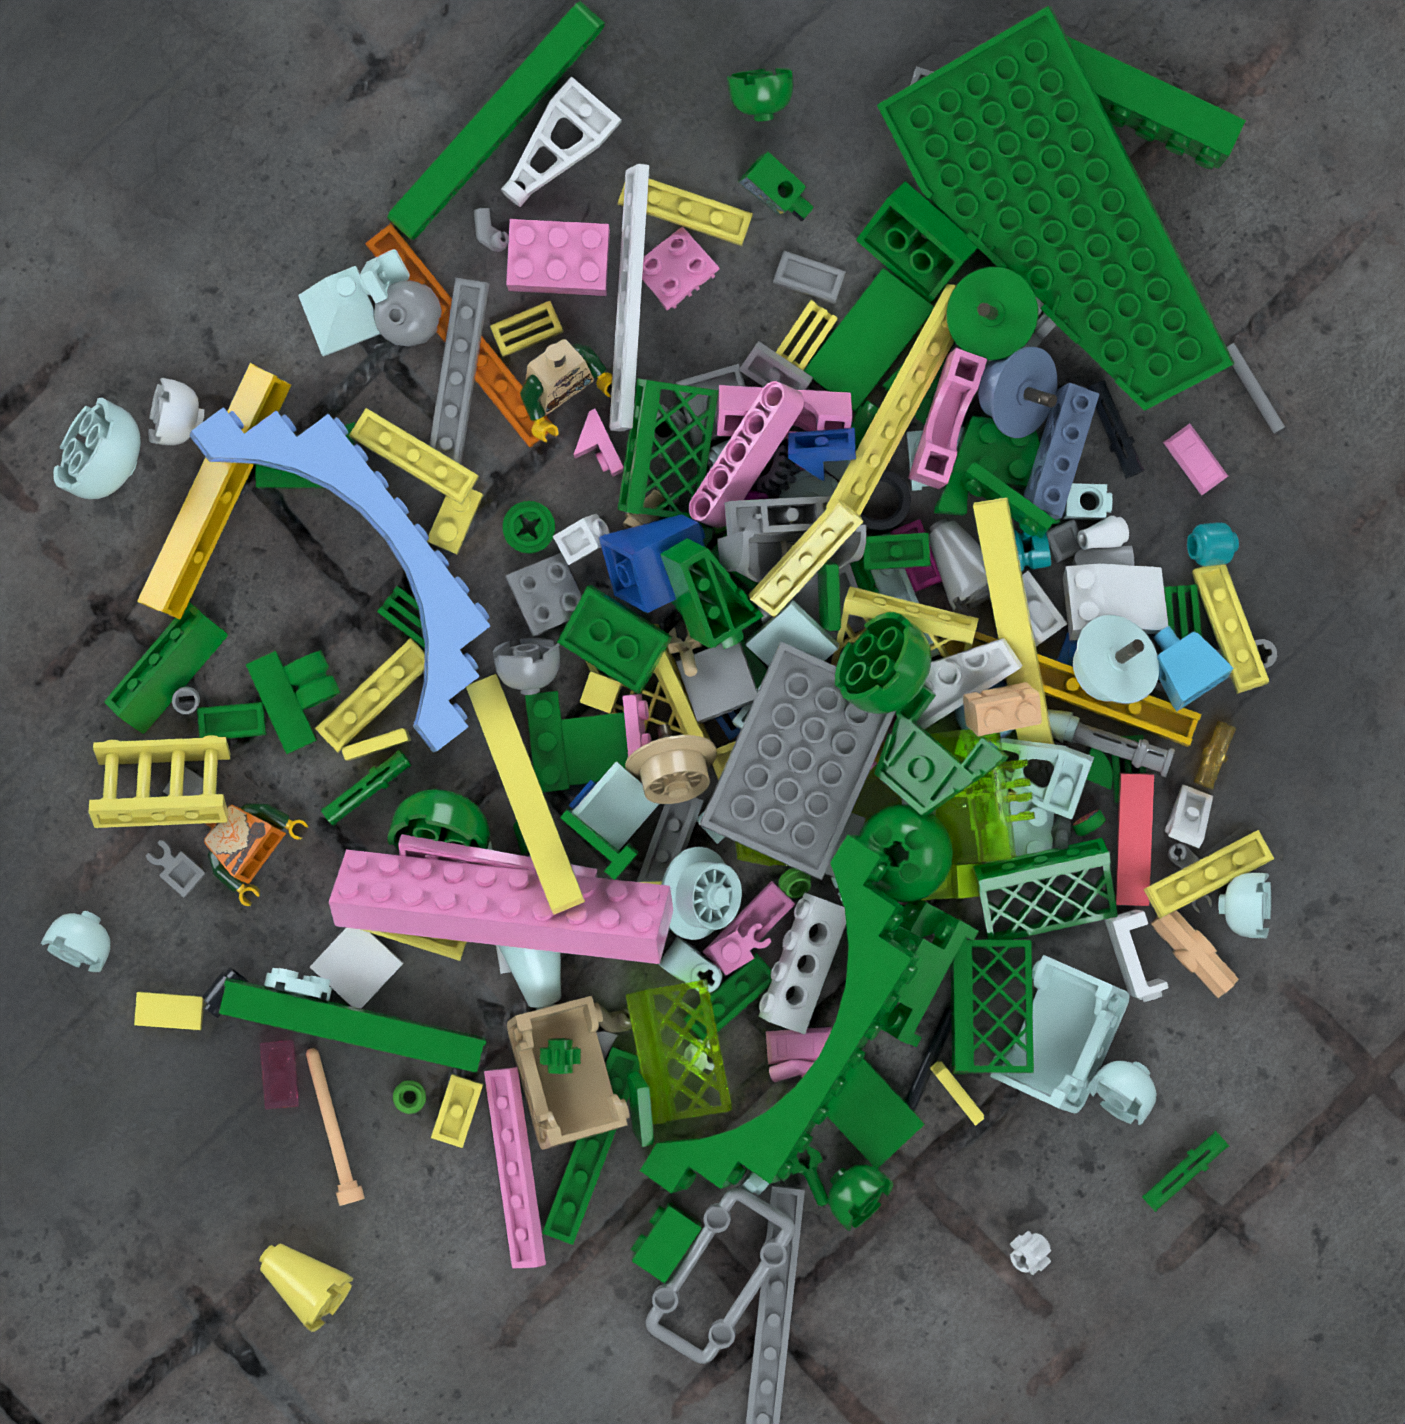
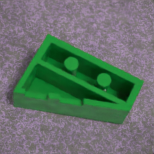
M686 538L660 554L690 638L709 648H713L764 617L747 599L744 591L738 588L732 581L729 573L708 548Z

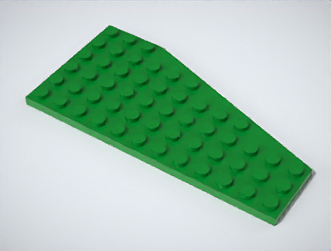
M1051 6L1043 8L877 104L921 192L928 199H931L966 233V237L997 267L1009 269L1023 277L1033 289L1035 296L1044 304L1040 309L1073 342L1083 348L1144 411L1235 364Z

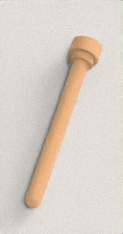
M310 1048L306 1052V1058L340 1185H337L339 1192H336L339 1206L365 1199L362 1186H358L357 1180L353 1181L319 1052L315 1048Z

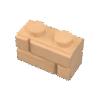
M1027 682L983 690L980 694L978 692L963 694L966 726L973 730L977 736L1038 725L1042 722L1039 692Z

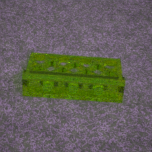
M707 979L641 989L626 994L641 1074L650 1090L653 1125L733 1110ZM688 989H699L701 1002L696 1010L682 1001ZM680 991L678 996H675L671 992ZM663 994L673 1002L666 1015L655 1008L653 995ZM677 1006L692 1016L684 1029L670 1020ZM696 1019L704 1024L707 1029V1036L702 1043L688 1033ZM665 1025L679 1034L672 1048L665 1044L661 1038V1032ZM684 1038L698 1048L690 1062L676 1052ZM703 1052L713 1059L714 1068L709 1076L695 1066ZM672 1057L686 1067L679 1080H676L668 1073L667 1065ZM691 1071L705 1081L697 1095L683 1085ZM709 1085L719 1092L721 1105L711 1106L701 1098ZM678 1090L693 1100L685 1111L676 1112L674 1097ZM697 1104H699L701 1107H703V1108L694 1109Z

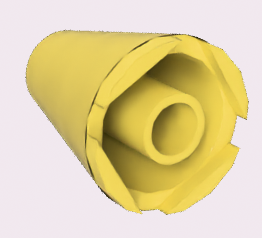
M281 1243L275 1247L270 1245L259 1259L262 1263L260 1267L261 1272L303 1325L311 1332H315L325 1324L321 1320L323 1316L328 1313L333 1315L337 1311L352 1287L349 1282L353 1281V1278L347 1273Z

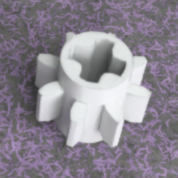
M1027 1231L1023 1236H1017L1010 1243L1011 1247L1015 1249L1010 1254L1011 1261L1021 1272L1030 1271L1034 1275L1038 1270L1042 1271L1051 1263V1260L1047 1257L1051 1252L1050 1245L1040 1234H1031L1030 1231Z

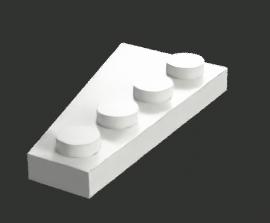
M1005 638L932 661L930 672L924 685L933 691L936 697L921 715L917 724L923 729L929 727L962 706L963 694L973 692L980 694L981 691L989 689L1020 669L1023 665Z

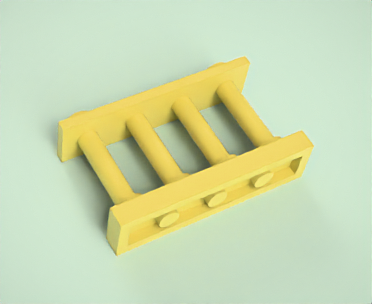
M209 735L204 738L142 741L107 740L105 742L93 743V750L98 764L105 765L103 798L89 800V814L94 828L228 822V809L224 795L216 794L218 760H230L231 756L226 737ZM185 761H204L203 794L183 796ZM171 762L170 794L167 797H150L152 763ZM138 763L136 797L117 799L119 764Z

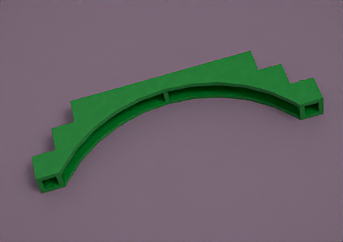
M847 835L830 862L845 908L849 949L846 986L837 1019L819 1057L796 1087L767 1112L740 1127L707 1138L667 1140L656 1143L640 1171L671 1194L683 1189L687 1190L691 1186L697 1175L694 1170L720 1189L731 1185L735 1186L746 1171L743 1166L769 1184L779 1182L780 1180L785 1181L795 1167L792 1161L797 1153H803L812 1141L813 1136L810 1135L812 1129L816 1124L820 1125L829 1114L830 1108L827 1105L832 1097H838L847 1085L848 1080L845 1079L847 1073L851 1068L855 1069L864 1058L865 1052L862 1049L868 1040L873 1041L881 1031L883 1024L880 1021L886 1011L890 1013L898 1004L901 997L898 995L899 990L904 983L909 984L916 975L918 967L915 965L920 957L888 936L889 932L891 934L894 933L901 924L903 917L900 914L904 906L872 885L873 882L878 883L886 873L888 866L885 863L889 856L858 835Z

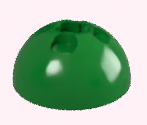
M909 804L892 805L873 814L865 822L858 834L859 837L889 856L885 863L888 866L886 873L878 883L873 882L872 885L897 902H914L928 897L943 884L949 874L953 858L952 842L947 829L933 813L924 816L919 814Z

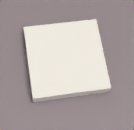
M345 928L310 968L321 978L329 979V986L352 1007L362 1009L404 963L372 933L355 928Z

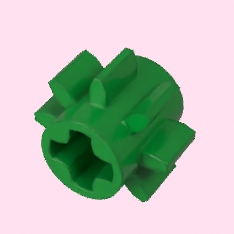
M570 1038L548 1039V1048H540V1064L548 1065V1073L551 1074L573 1073V1064H581V1048L573 1047V1039Z

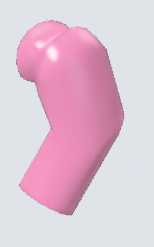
M790 1060L769 1067L770 1077L773 1082L798 1075L803 1077L814 1062Z

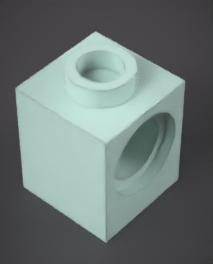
M1072 483L1063 512V519H1105L1106 512L1111 513L1112 493H1107V484ZM1088 493L1095 497L1096 507L1094 510L1088 511L1082 508L1080 504L1082 494Z

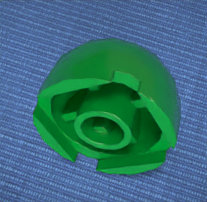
M775 68L776 75H773L772 71H765V69L733 73L732 76H727L730 99L735 108L740 112L754 115V121L774 119L773 113L783 110L790 103L794 87L793 70L789 68Z
M855 1165L848 1170L841 1168L830 1180L833 1186L829 1192L828 1203L837 1221L847 1231H851V1225L855 1229L858 1228L882 1205L878 1202L882 1193L888 1197L893 1188V1181L879 1169L870 1165Z

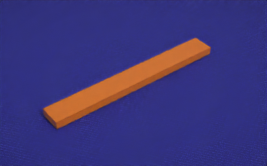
M390 223L365 244L375 257L395 249L410 274L408 280L425 284L432 289L439 299L442 310L436 333L446 342L452 298ZM481 336L475 381L528 447L532 448L540 439L532 434V427L535 421L530 420L521 399L520 391L523 386ZM544 416L546 421L552 423L547 416Z

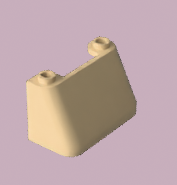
M592 996L520 1014L507 1022L508 1035L535 1135L542 1150L627 1126L626 1119L629 1118V1109L625 1099L620 1100L612 1091L596 1030L599 1028L598 1023L603 1021L602 1011L599 1003L593 1002ZM570 1038L573 1039V1047L581 1048V1064H573V1073L551 1074L548 1073V1065L540 1064V1048H548V1039Z

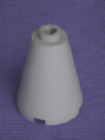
M942 519L930 527L929 544L952 610L955 613H962L964 611L961 606L969 603L971 608H975L989 600L991 597L981 546L955 520L947 521V519Z

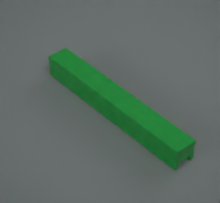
M229 978L225 979V990L219 1014L476 1073L483 1045L486 1044L485 1037Z

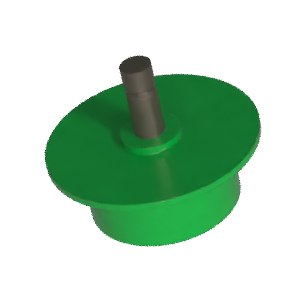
M1001 267L982 268L964 277L953 290L947 306V324L955 343L963 351L986 358L987 360L1004 359L1022 349L1031 339L1038 321V303L1031 286L1019 274Z

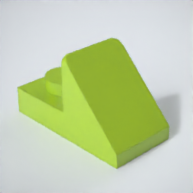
M982 863L951 865L949 874L943 884L934 893L921 900L979 897L973 866L981 865Z

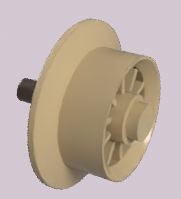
M662 724L657 727L660 739L638 748L628 757L625 763V769L642 783L645 797L649 801L657 804H675L693 799L708 788L710 779L707 768L715 761L717 750L714 743L704 737L695 735L672 736L670 725Z

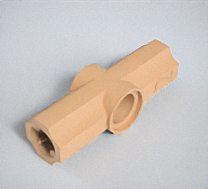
M1177 910L1161 919L1157 916L1150 923L1161 938L1173 949L1172 953L1189 972L1195 973L1216 998L1228 992L1239 980L1227 964L1216 954L1217 950L1200 931H1195Z

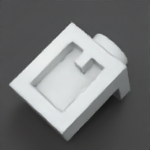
M597 514L582 518L554 535L553 538L567 564L570 565L601 548L599 537L609 534V529L606 523Z

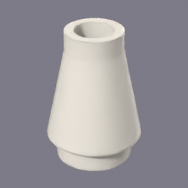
M1109 516L1087 529L1080 530L1077 539L1083 550L1121 547L1129 539V529L1122 517Z

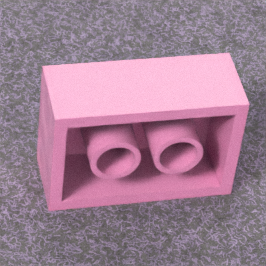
M510 219L506 281L508 291L607 296L609 224Z

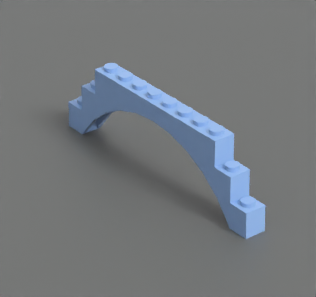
M223 407L194 428L189 435L209 462L258 464L303 477L330 490L360 512L389 545L406 573L417 602L425 643L424 683L413 727L432 752L438 751L469 727L465 723L468 717L457 703L452 705L449 700L479 677L476 672L479 667L475 660L467 652L463 655L460 649L490 627V624L487 622L490 618L481 604L477 602L474 605L467 596L469 589L460 577L454 578L447 569L449 566L447 559L439 550L434 552L426 541L429 540V537L425 530L418 523L416 525L412 524L406 516L409 511L405 504L398 497L393 499L386 490L389 487L386 479L379 471L373 473L366 463L369 460L366 453L358 444L355 446L351 444L346 437L348 434L346 427L337 417L333 420L327 414L296 437L293 433L296 431V427L285 414L280 416L275 411L244 434L241 431L244 425L233 411L228 413Z

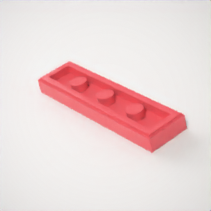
M1120 773L1115 884L1116 905L1149 906V899L1144 889L1150 886L1154 796L1153 773Z

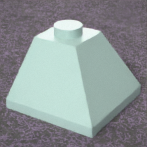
M356 266L328 276L298 295L323 357L381 334L374 321V306L370 296L364 292L361 286L360 272Z

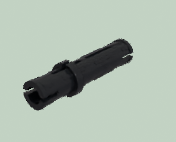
M1103 380L1086 389L1099 393L1095 409L1111 443L1109 446L1110 452H1115L1124 472V477L1127 479L1145 470L1133 446L1135 440L1133 436L1129 437L1119 411L1107 388V383ZM1103 401L1105 402L1108 411L1111 415V418L1115 424L1114 427L1112 426L1109 417L1106 413V410L1102 404ZM1117 432L1119 433V436H1120V438H1121V441H1122V443H1123V445H1124V447H1125V449H1126V452H1127V454H1128V456H1129L1128 458H1126V456H1125V454H1124V451H1123V449H1122V447H1121V444H1120V442H1119V440H1118V438H1117V435H1116Z

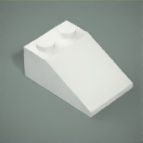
M1115 564L1066 566L1063 574V586L1070 640H1078L1082 629L1090 621L1103 615L1124 617L1139 626L1146 634L1159 633L1168 627L1161 567Z

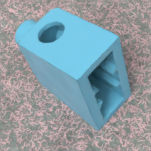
M1168 626L1154 636V640L1163 650L1157 656L1159 661L1158 678L1176 712L1226 680L1234 669L1197 632H1192L1180 640L1171 627Z

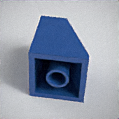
M681 514L599 537L614 595L646 613L676 600L660 554L686 538L704 546L703 539L705 538V533L699 522Z

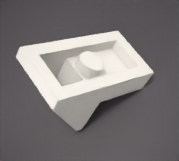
M1182 784L1165 827V832L1168 833V836L1199 848L1205 837L1213 796Z

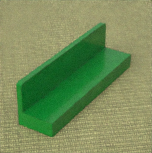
M189 602L181 619L175 618L106 698L104 703L123 721L140 733H146L172 702L174 693L179 688L187 685L227 638L228 634Z

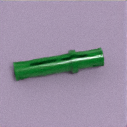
M398 749L395 754L378 767L372 766L369 769V774L347 789L325 808L323 807L321 812L333 826L336 825L338 821L360 806L378 790L388 788L390 786L389 782L408 767L410 768L412 764L405 754Z
M1215 1130L1195 1150L1191 1148L1187 1151L1188 1156L1141 1197L1157 1212L1164 1203L1179 1192L1202 1170L1206 1172L1209 1169L1207 1165L1228 1148L1229 1145ZM1207 1150H1210V1151H1209L1202 1159H1200L1192 1168H1190L1189 1170H1187V1168H1188L1192 1163H1194L1201 1155H1203ZM1181 1173H1184V1175L1180 1177L1164 1193H1161V1191L1165 1189L1172 1181H1174Z

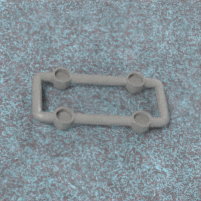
M740 1187L728 1190L719 1203H714L707 1208L704 1215L705 1226L669 1282L659 1285L655 1289L652 1296L653 1307L646 1317L648 1332L699 1364H706L712 1361L720 1349L727 1348L734 1342L736 1335L735 1325L772 1268H778L785 1263L788 1255L787 1245L795 1232V1225L787 1215ZM739 1201L782 1229L776 1239L767 1240L763 1244L760 1252V1264L725 1318L716 1320L711 1325L708 1333L709 1343L704 1350H700L658 1322L664 1313H670L676 1309L680 1299L679 1289L715 1233L723 1232L728 1228L731 1221L730 1210L735 1202Z

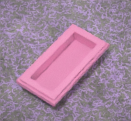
M1190 423L1163 442L1201 496L1228 477Z
M832 1027L807 1028L805 1034L793 1030L766 1031L768 1064H780L790 1060L816 1061Z

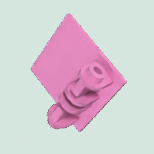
M682 226L643 257L642 280L658 297L659 302L667 311L671 307L673 309L677 308L676 305L686 295L688 297L692 296L691 291L694 289L698 291L700 289L699 285L701 286L710 278L713 279L715 277L714 273L720 268Z

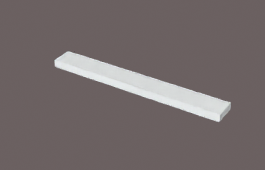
M637 164L627 169L625 175L609 424L611 431L620 432L633 428L649 165Z

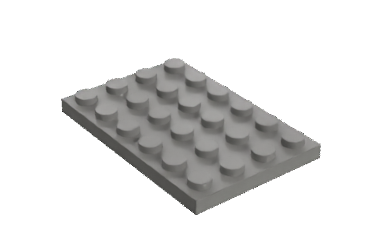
M780 642L699 825L822 880L895 711L886 714H872L860 710L844 699L840 689L835 686L836 666Z

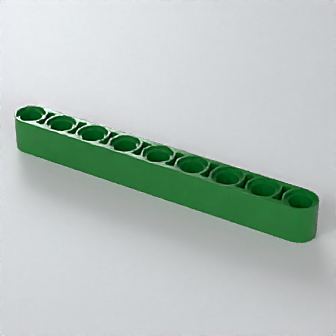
M581 1L576 3L389 212L387 219L409 239H416L597 38L606 23Z

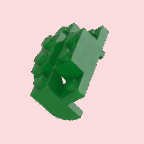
M923 900L908 902L901 912L903 917L901 924L894 933H888L890 938L920 958L915 965L918 967L916 975L909 984L904 983L898 992V995L901 996L898 1007L890 1013L886 1011L880 1021L883 1024L881 1030L916 1048L922 1037L914 1032L965 937L974 941L979 931ZM930 934L935 935L932 943L923 939V937Z

